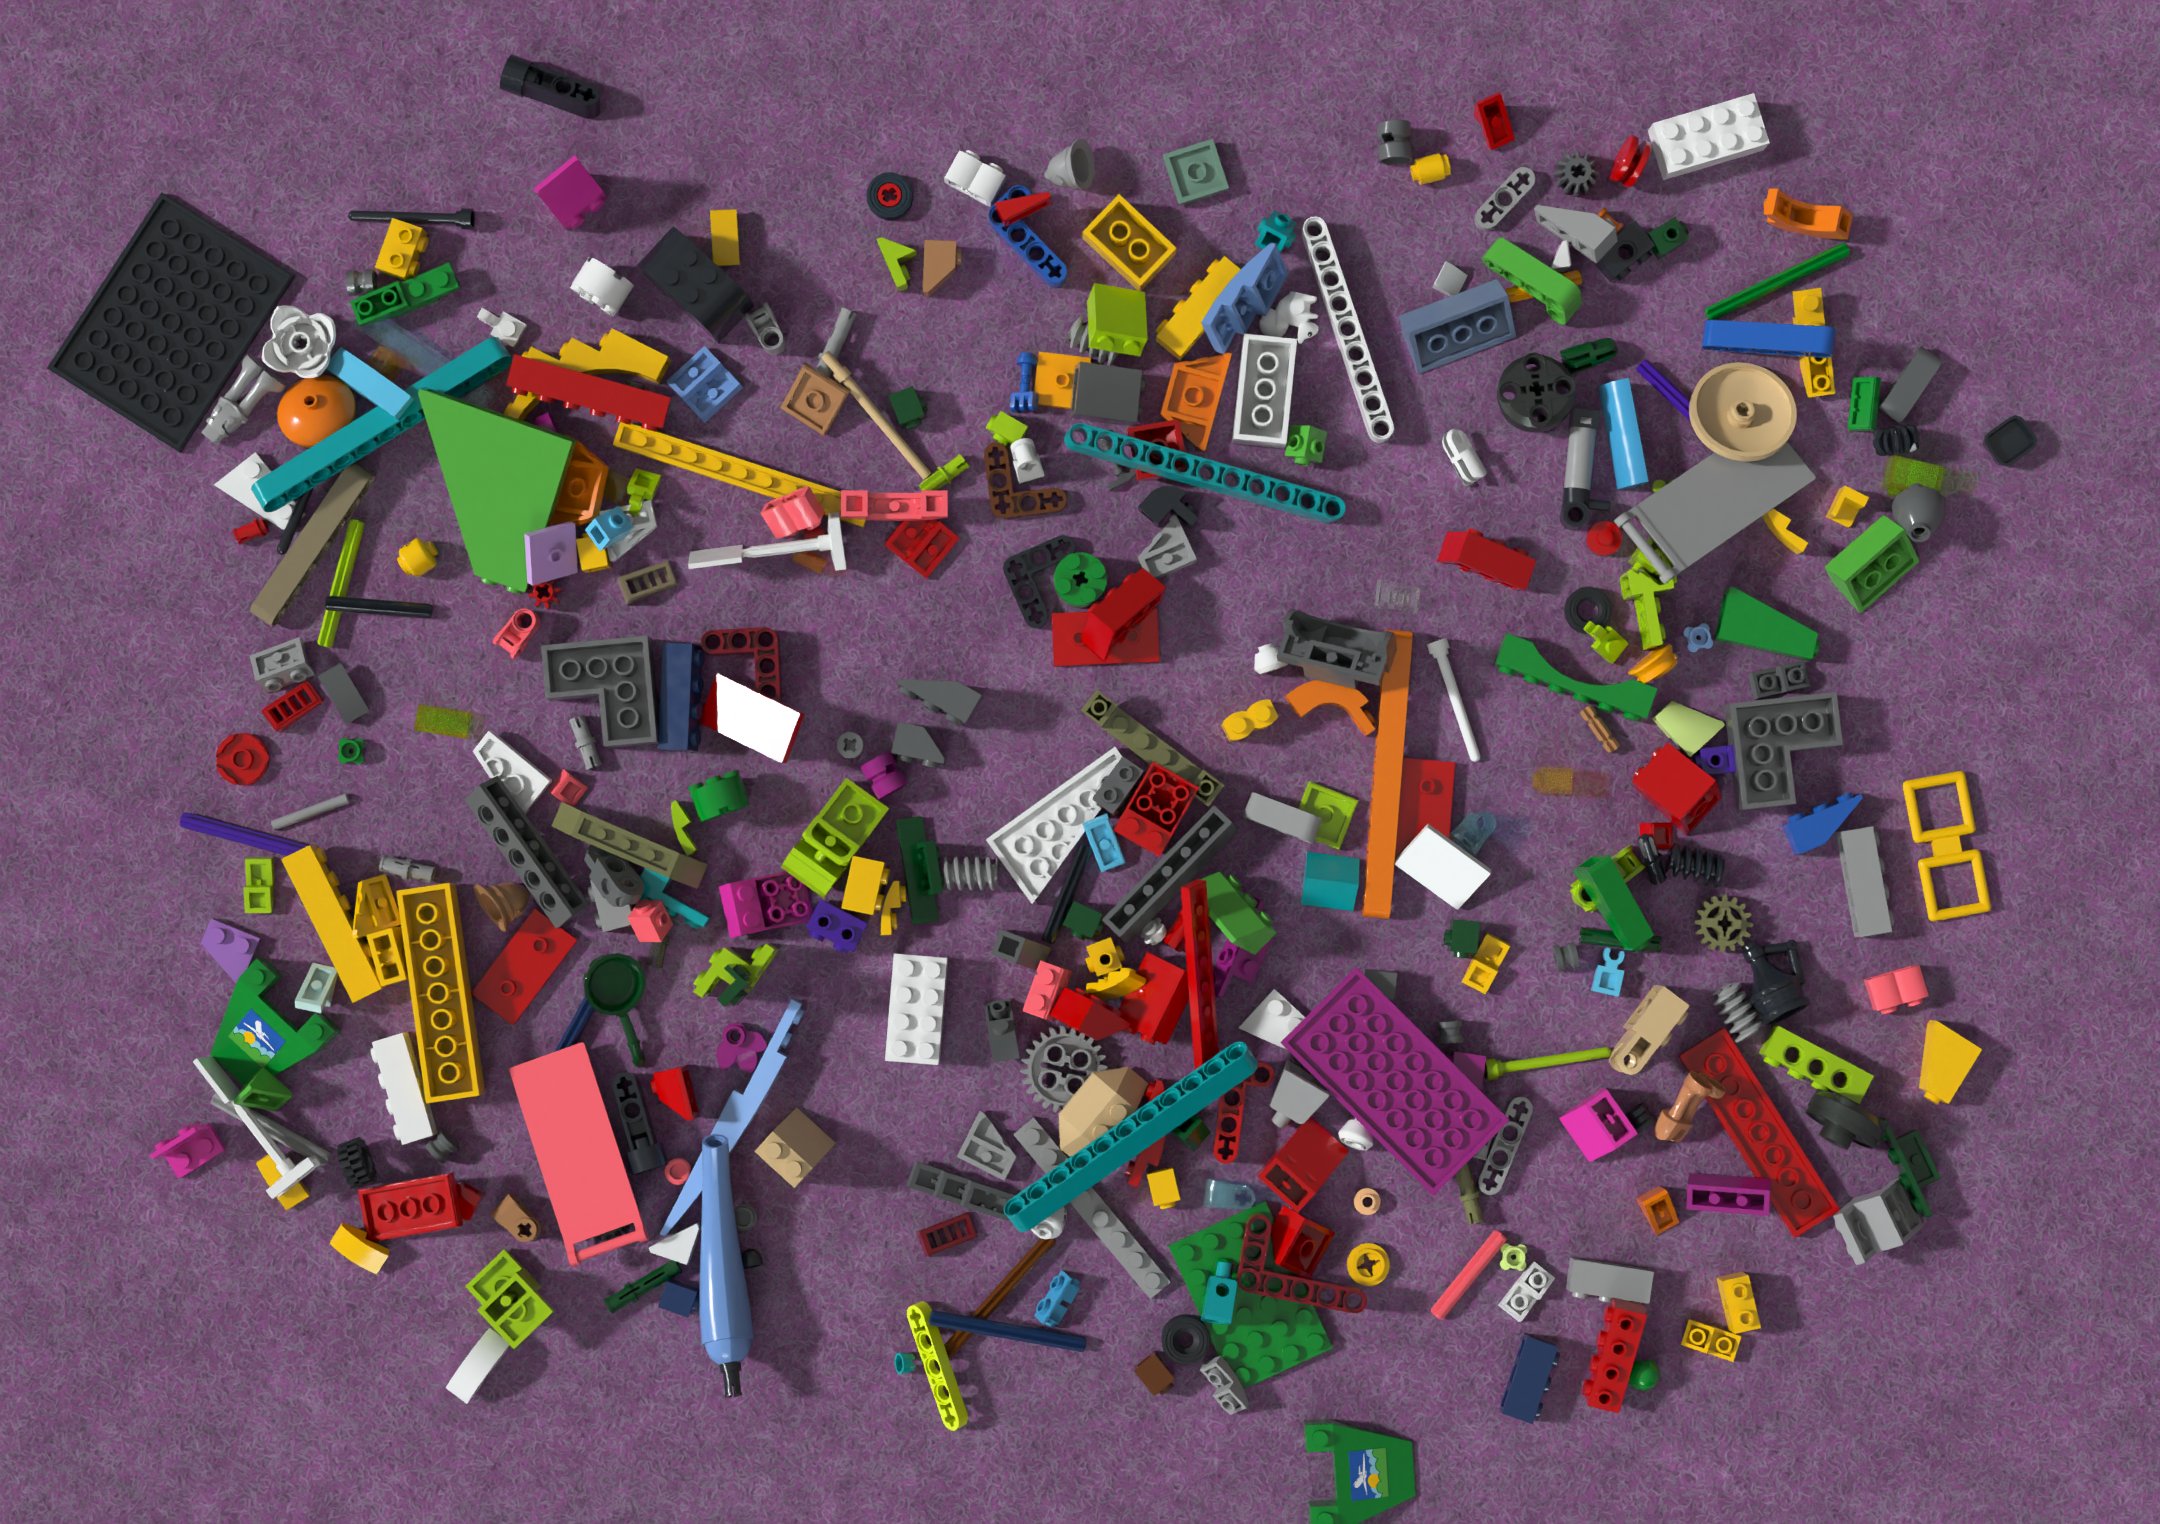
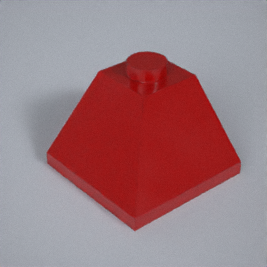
M688 1065L653 1073L654 1079H651V1087L654 1095L658 1094L660 1101L688 1121L700 1116Z
M1283 1205L1271 1227L1275 1263L1298 1275L1311 1277L1335 1232Z

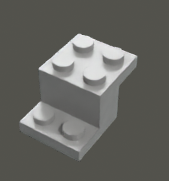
M1899 1178L1890 1181L1880 1190L1853 1198L1833 1216L1835 1226L1842 1234L1846 1243L1847 1252L1853 1258L1856 1265L1866 1263L1875 1253L1904 1245L1923 1227L1919 1215L1916 1214L1911 1206V1198L1907 1190L1901 1185Z

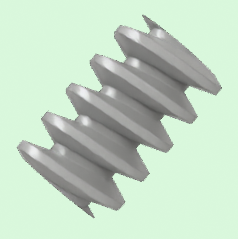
M1080 316L1073 323L1064 344L1071 340V349H1075L1080 344L1079 352L1081 354H1084L1089 349L1090 359L1099 354L1098 362L1100 364L1108 359V366H1113L1119 353L1089 348L1088 323L1083 326V316Z
M944 857V882L948 890H952L955 883H957L959 890H963L965 883L968 884L970 890H974L976 883H978L980 890H984L987 883L991 890H995L998 883V857L994 864L991 863L989 857H986L984 864H981L979 857H975L973 864H970L968 857L964 858L962 864L959 863L957 857H954L952 864H949L947 857Z
M1740 982L1729 983L1709 995H1717L1718 997L1713 1003L1714 1006L1723 1005V1008L1718 1012L1719 1015H1729L1724 1024H1734L1729 1031L1730 1034L1739 1032L1740 1035L1735 1039L1736 1043L1757 1033L1760 1030L1759 1027L1763 1024L1762 1019H1754L1758 1013L1757 1010H1748L1751 1007L1748 1000L1742 1001L1747 995L1746 992H1737L1741 987Z

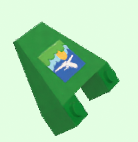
M257 958L238 978L210 1053L243 1086L262 1067L275 1077L324 1050L341 1031L323 1012L314 1013L298 1029L268 1001L265 996L283 978V975L265 958Z
M1333 1419L1303 1420L1307 1453L1333 1451L1336 1500L1308 1501L1310 1524H1358L1416 1496L1412 1441Z

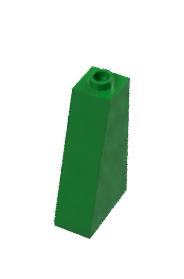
M1728 587L1725 589L1714 641L1804 661L1812 660L1813 656H1817L1820 647V641L1817 640V632L1737 588Z
M1593 855L1574 868L1572 871L1625 950H1635L1636 952L1645 948L1649 944L1648 940L1654 934L1610 855Z

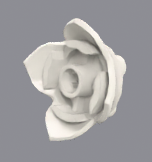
M277 306L271 318L273 337L263 347L262 361L276 371L283 373L293 372L302 378L320 376L329 365L331 350L336 340L334 321L322 313L308 315L302 309L295 306ZM301 339L307 341L304 349L297 348L300 345L299 341Z

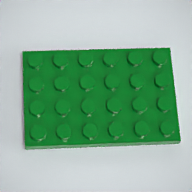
M1265 1200L1168 1245L1200 1316H1202L1208 1278L1216 1275L1218 1261L1234 1264L1231 1279L1236 1280L1237 1265L1247 1218L1255 1212H1261L1268 1217L1272 1227L1274 1219ZM1256 1219L1251 1224V1229L1254 1232H1262L1266 1227V1222L1263 1219ZM1270 1233L1264 1268L1296 1274L1275 1263L1272 1235ZM1256 1245L1249 1246L1246 1250V1256L1250 1259L1257 1258L1261 1253V1249ZM1246 1272L1242 1275L1241 1282L1244 1285H1251L1255 1282L1256 1276L1252 1272ZM1273 1277L1268 1281L1267 1287L1272 1291H1276L1281 1287L1282 1280L1278 1277ZM1303 1283L1295 1285L1294 1293L1296 1295L1303 1296L1307 1293ZM1238 1284L1231 1324L1221 1325L1203 1321L1218 1356L1221 1355L1228 1363L1243 1389L1332 1349V1345L1313 1305L1242 1291ZM1217 1286L1216 1293L1224 1297L1226 1289L1223 1286Z

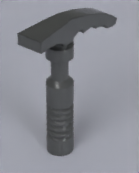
M1099 439L1102 449L1109 450L1110 445L1108 441ZM1111 462L1115 469L1113 472L1115 476H1118V479L1107 486L1108 490L1111 491L1128 482L1136 475L1135 469H1130L1129 473H1124L1123 467Z

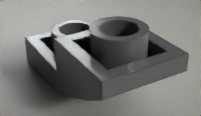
M1804 660L1747 674L1753 699L1810 686Z
M341 662L317 675L346 724L369 712L367 705Z

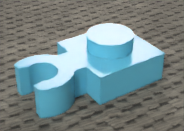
M1605 948L1603 951L1605 966H1596L1591 991L1619 997L1624 971L1618 970L1617 967L1624 960L1625 954L1624 951H1619L1617 959L1612 960L1609 957L1610 948Z

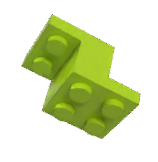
M772 943L759 945L751 956V959L754 960L753 962L731 947L717 949L709 960L712 964L709 970L702 971L693 984L697 987L693 992L704 998L710 995L720 979L731 985L735 979L724 968L728 964L734 963L735 965L742 964L752 974L749 978L753 983L745 990L747 993H750L780 949Z
M506 1248L465 1286L482 1304L477 1311L513 1349L522 1343L555 1311L538 1293L542 1286Z

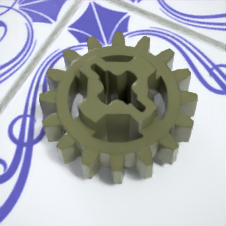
M1721 895L1719 901L1716 896H1711V904L1703 901L1701 904L1704 910L1695 911L1700 918L1699 920H1693V924L1699 925V929L1694 931V933L1702 934L1703 937L1699 942L1701 944L1709 942V950H1714L1718 946V951L1724 952L1727 946L1730 951H1735V943L1743 946L1744 942L1741 938L1751 936L1746 931V927H1753V924L1746 920V918L1751 916V913L1743 912L1746 907L1745 903L1736 905V897H1732L1728 901L1727 895ZM1718 907L1716 908V914L1711 918H1707L1710 911ZM1731 909H1733L1736 912V914L1739 917V920L1733 917V915L1731 914ZM1724 919V921H1728V926L1722 928L1718 926V921ZM1706 927L1712 929L1716 939L1710 936ZM1735 929H1739L1737 934L1730 939V934Z

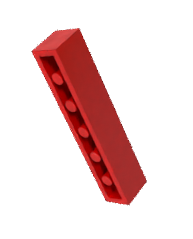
M515 354L506 384L512 387V393L527 396L529 391L539 394L538 400L553 403L554 399L565 401L564 407L578 411L580 406L590 408L589 414L605 418L606 413L616 415L615 421L631 425L632 420L642 423L641 428L657 432L658 427L664 428L672 399L668 396Z

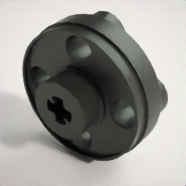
M1531 352L1513 361L1504 370L1497 388V401L1501 413L1514 427L1526 432H1545L1558 426L1570 413L1575 399L1576 384L1570 372L1562 363L1552 357ZM1529 364H1534L1539 368V370L1536 372H1531L1527 369L1526 366ZM1564 386L1569 390V393L1560 394L1556 388ZM1505 392H1512L1516 398L1508 400L1503 394ZM1543 415L1546 420L1544 422H1537L1533 419V416Z
M1817 1089L1815 1094H1813L1805 1112L1810 1118L1823 1126L1819 1136L1844 1150H1848L1852 1142L1869 1149H1874L1876 1144L1880 1142L1888 1125L1860 1108L1851 1100Z

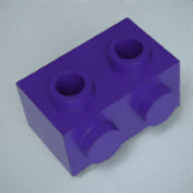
M820 899L806 928L811 930L809 933L811 937L821 942L826 938L834 942L833 948L847 954L848 950L855 952L869 923ZM823 917H826L829 921L826 927L820 924V920ZM846 929H850L852 931V937L850 939H846L844 937V931Z

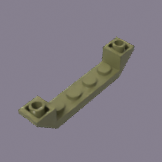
M1097 689L1080 710L1151 765L1154 761L1200 787L1194 798L1209 807L1224 787L1221 782L1205 770H1201L1121 710L1117 704Z
M564 802L561 803L552 823V827L572 837L696 889L699 888L708 864L676 852Z

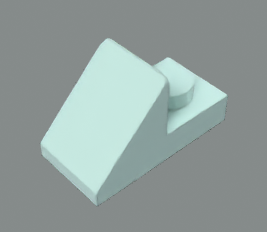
M312 963L295 999V1008L322 1013L324 1006H331L338 975L335 967Z

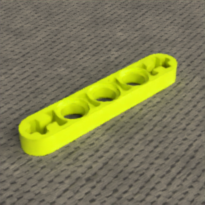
M920 1301L907 1309V1318L942 1421L949 1430L955 1431L967 1424L968 1414L937 1326H932L929 1323L932 1309L928 1303ZM926 1335H928L931 1340V1346L928 1344L926 1340ZM935 1360L940 1366V1371L935 1367ZM943 1386L947 1388L949 1397L944 1393Z

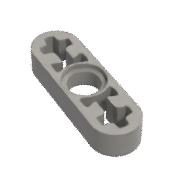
M1527 167L1516 169L1477 210L1474 217L1475 224L1479 229L1483 231L1492 230L1531 190L1535 183L1533 171ZM1517 175L1521 177L1527 175V183L1529 185L1522 184L1517 189V191H1515L1513 187L1519 180ZM1506 192L1510 194L1512 203L1508 206L1500 205L1497 200L1500 193ZM1494 206L1498 211L1491 217L1493 223L1488 221L1485 224L1482 223L1483 216L1481 213L1488 214Z

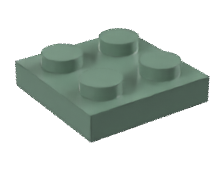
M1213 139L1163 154V160L1178 206L1229 191Z

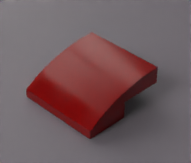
M937 519L901 521L883 545L927 579L959 540V537Z

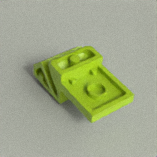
M1648 538L1647 542L1670 569V561L1655 542ZM1637 548L1628 561L1633 567L1620 576V585L1623 600L1634 599L1643 650H1649L1662 645V640L1665 639L1664 625L1659 624L1657 614L1661 612L1658 597L1654 598V595L1664 594L1672 590L1674 583H1677V576L1664 584L1659 578L1661 575L1641 550Z
M845 778L820 813L816 815L802 834L803 838L792 848L782 863L781 868L822 898H825L852 862V857L856 856L889 808L848 778Z

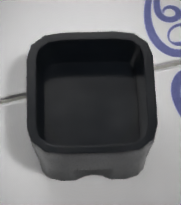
M2016 415L2009 417L1992 429L1983 439L1984 448L1991 454L1994 462L2001 466H2009L2015 463L2037 445V438L2021 416Z

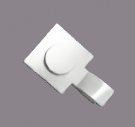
M481 308L477 315L479 320L493 327L490 333L491 336L500 338L502 342L515 348L527 327L525 323L504 311L500 318L484 308Z

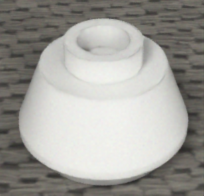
M1270 643L1258 647L1259 653L1255 654L1254 669L1257 673H1268L1288 665V663L1277 661V653L1280 646L1274 647V644Z
M1356 1118L1348 1120L1338 1132L1340 1141L1349 1147L1358 1150H1368L1373 1146V1135Z

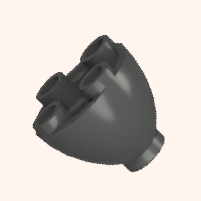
M1919 483L1911 484L1908 489L1899 493L1892 502V516L1895 523L1904 528L1908 537L1915 542L1926 541L1940 528L1944 521L1946 513L1945 497L1936 490L1923 487Z

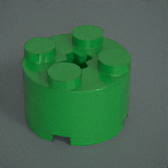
M1078 552L1067 555L1060 561L1054 573L1056 593L1065 604L1071 607L1086 608L1092 606L1105 593L1107 586L1105 567L1099 559L1088 553ZM1080 574L1085 575V580L1088 581L1087 584L1082 583L1080 587L1076 586L1074 577L1079 578Z
M739 770L724 774L725 779H722L720 775L706 779V786L701 782L688 787L701 822L720 817L750 805Z

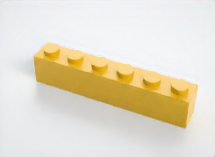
M313 844L282 858L281 860L352 1003L385 988L386 986L380 985L369 943H365L362 937L353 940L354 920L349 912L351 905L345 895L341 896L337 888L339 885L338 878L333 871L329 872L325 864L328 861L323 849Z

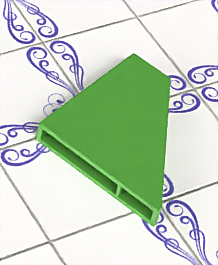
M428 387L420 388L418 392L419 399L474 575L482 577L481 581L489 585L496 586L497 583L507 586L506 590L512 593L522 594V592H527L531 589V585L527 583L524 533L551 526L577 439Z

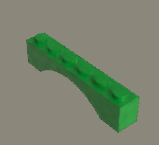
M1508 633L1503 637L1494 665L1499 667L1498 672L1508 676H1513L1514 673L1524 676L1523 681L1538 686L1539 682L1549 685V691L1563 695L1564 691L1574 695L1573 699L1578 702L1588 704L1590 700L1599 704L1598 709L1609 713L1617 710L1624 713L1623 718L1633 722H1638L1639 719H1647L1658 689L1633 679L1612 685H1590L1575 681L1562 675L1550 666L1539 654L1533 642Z

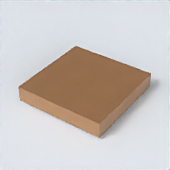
M805 363L780 408L825 436L851 391L813 366Z

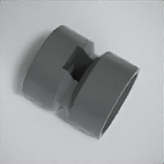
M1390 120L1377 124V140L1382 143L1378 146V160L1380 164H1404L1413 160L1412 144L1408 142L1412 137L1411 122L1406 120Z

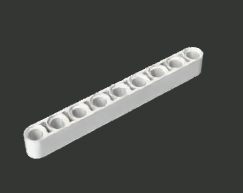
M1310 217L1304 222L1301 232L1302 239L1368 435L1374 442L1384 443L1393 433V421L1327 225L1320 217ZM1317 226L1321 234L1311 236L1307 232V228ZM1320 250L1326 251L1329 259L1319 261L1315 253ZM1332 275L1336 277L1338 283L1335 286H1328L1324 282V277ZM1342 300L1346 305V309L1337 311L1333 308L1332 302ZM1348 324L1353 327L1354 334L1346 336L1342 334L1340 327ZM1357 349L1362 353L1363 358L1359 361H1354L1350 358L1349 351ZM1360 374L1368 375L1371 379V384L1368 386L1359 384L1357 376ZM1375 399L1378 401L1379 409L1376 411L1369 410L1366 407V400ZM1376 424H1384L1387 427L1388 433L1384 436L1376 434L1374 431Z

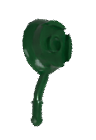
M620 953L601 955L590 963V968L584 974L585 997L590 1006L599 1013L619 1016L628 1041L627 1046L632 1054V1062L636 1067L641 1068L645 1064V1057H643L640 1040L637 1039L633 1024L627 1013L636 1006L643 996L646 986L645 973L640 963L629 955Z

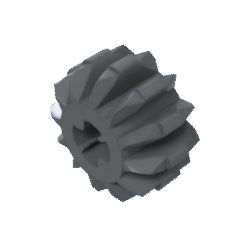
M1575 151L1573 157L1566 153L1563 156L1564 161L1558 160L1556 163L1558 170L1554 171L1553 176L1561 178L1556 182L1557 187L1566 186L1563 190L1564 194L1573 189L1574 197L1579 195L1580 190L1586 195L1590 191L1589 187H1595L1597 184L1594 178L1599 176V171L1593 169L1597 162L1587 161L1590 156L1589 153H1586L1583 158H1580L1579 151ZM1576 169L1581 172L1577 178L1572 176Z

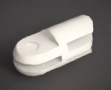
M1452 429L1443 436V448L1465 486L1472 485L1487 474L1475 449L1463 431Z

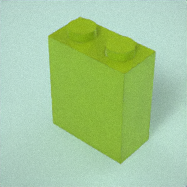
M1094 283L1087 300L1089 348L1140 356L1148 339L1145 292Z

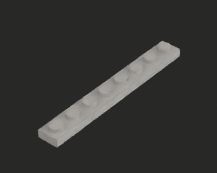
M1034 1117L1013 1134L1046 1174L1068 1159ZM1093 1187L1070 1202L1150 1299L1171 1282Z

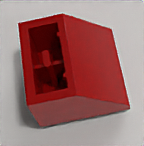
M1064 987L1049 1014L1068 1027L1096 1041L1125 1030L1130 1025L1129 1022L1121 1018L1124 1013L1112 1006L1106 1005L1103 1000L1079 988L1072 991Z

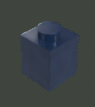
M670 1279L666 1282L658 1307L688 1318L692 1311L697 1313L699 1309L700 1297L698 1294L700 1289Z

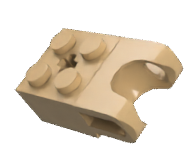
M1654 985L1624 1024L1623 1028L1627 1031L1609 1056L1611 1067L1625 1074H1637L1659 1046L1664 1047L1672 1037L1670 1031L1676 1024L1679 1026L1684 1022L1689 1014L1686 1010L1690 1005L1665 986ZM1626 1055H1629L1630 1060L1628 1064L1625 1065L1624 1057Z

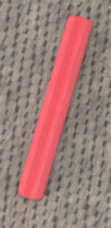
M1497 1230L1492 1232L1430 1310L1433 1315L1440 1320L1445 1318L1504 1245L1507 1239Z

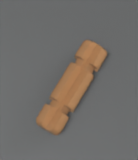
M1588 705L1580 712L1581 716L1585 721L1589 722L1588 726L1598 740L1603 742L1602 746L1608 753H1612L1620 746L1615 737L1612 738L1611 731L1601 717L1596 715L1597 711L1594 707Z

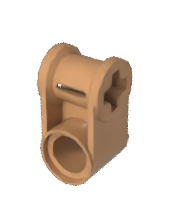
M508 1193L492 1210L491 1216L518 1241L529 1242L535 1240L541 1234V1223L526 1209L521 1201L517 1202L518 1198ZM530 1224L532 1226L530 1228L532 1234L524 1235L525 1227L523 1225Z

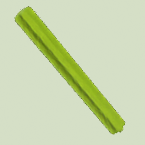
M355 519L349 521L330 596L346 597L364 529L362 521ZM325 611L317 641L320 646L328 648L333 646L341 611Z

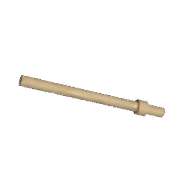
M830 351L824 354L821 358L834 372L833 377L839 384L843 383L851 391L850 393L922 479L927 478L931 474L929 469L850 376L852 373L846 366L842 367Z

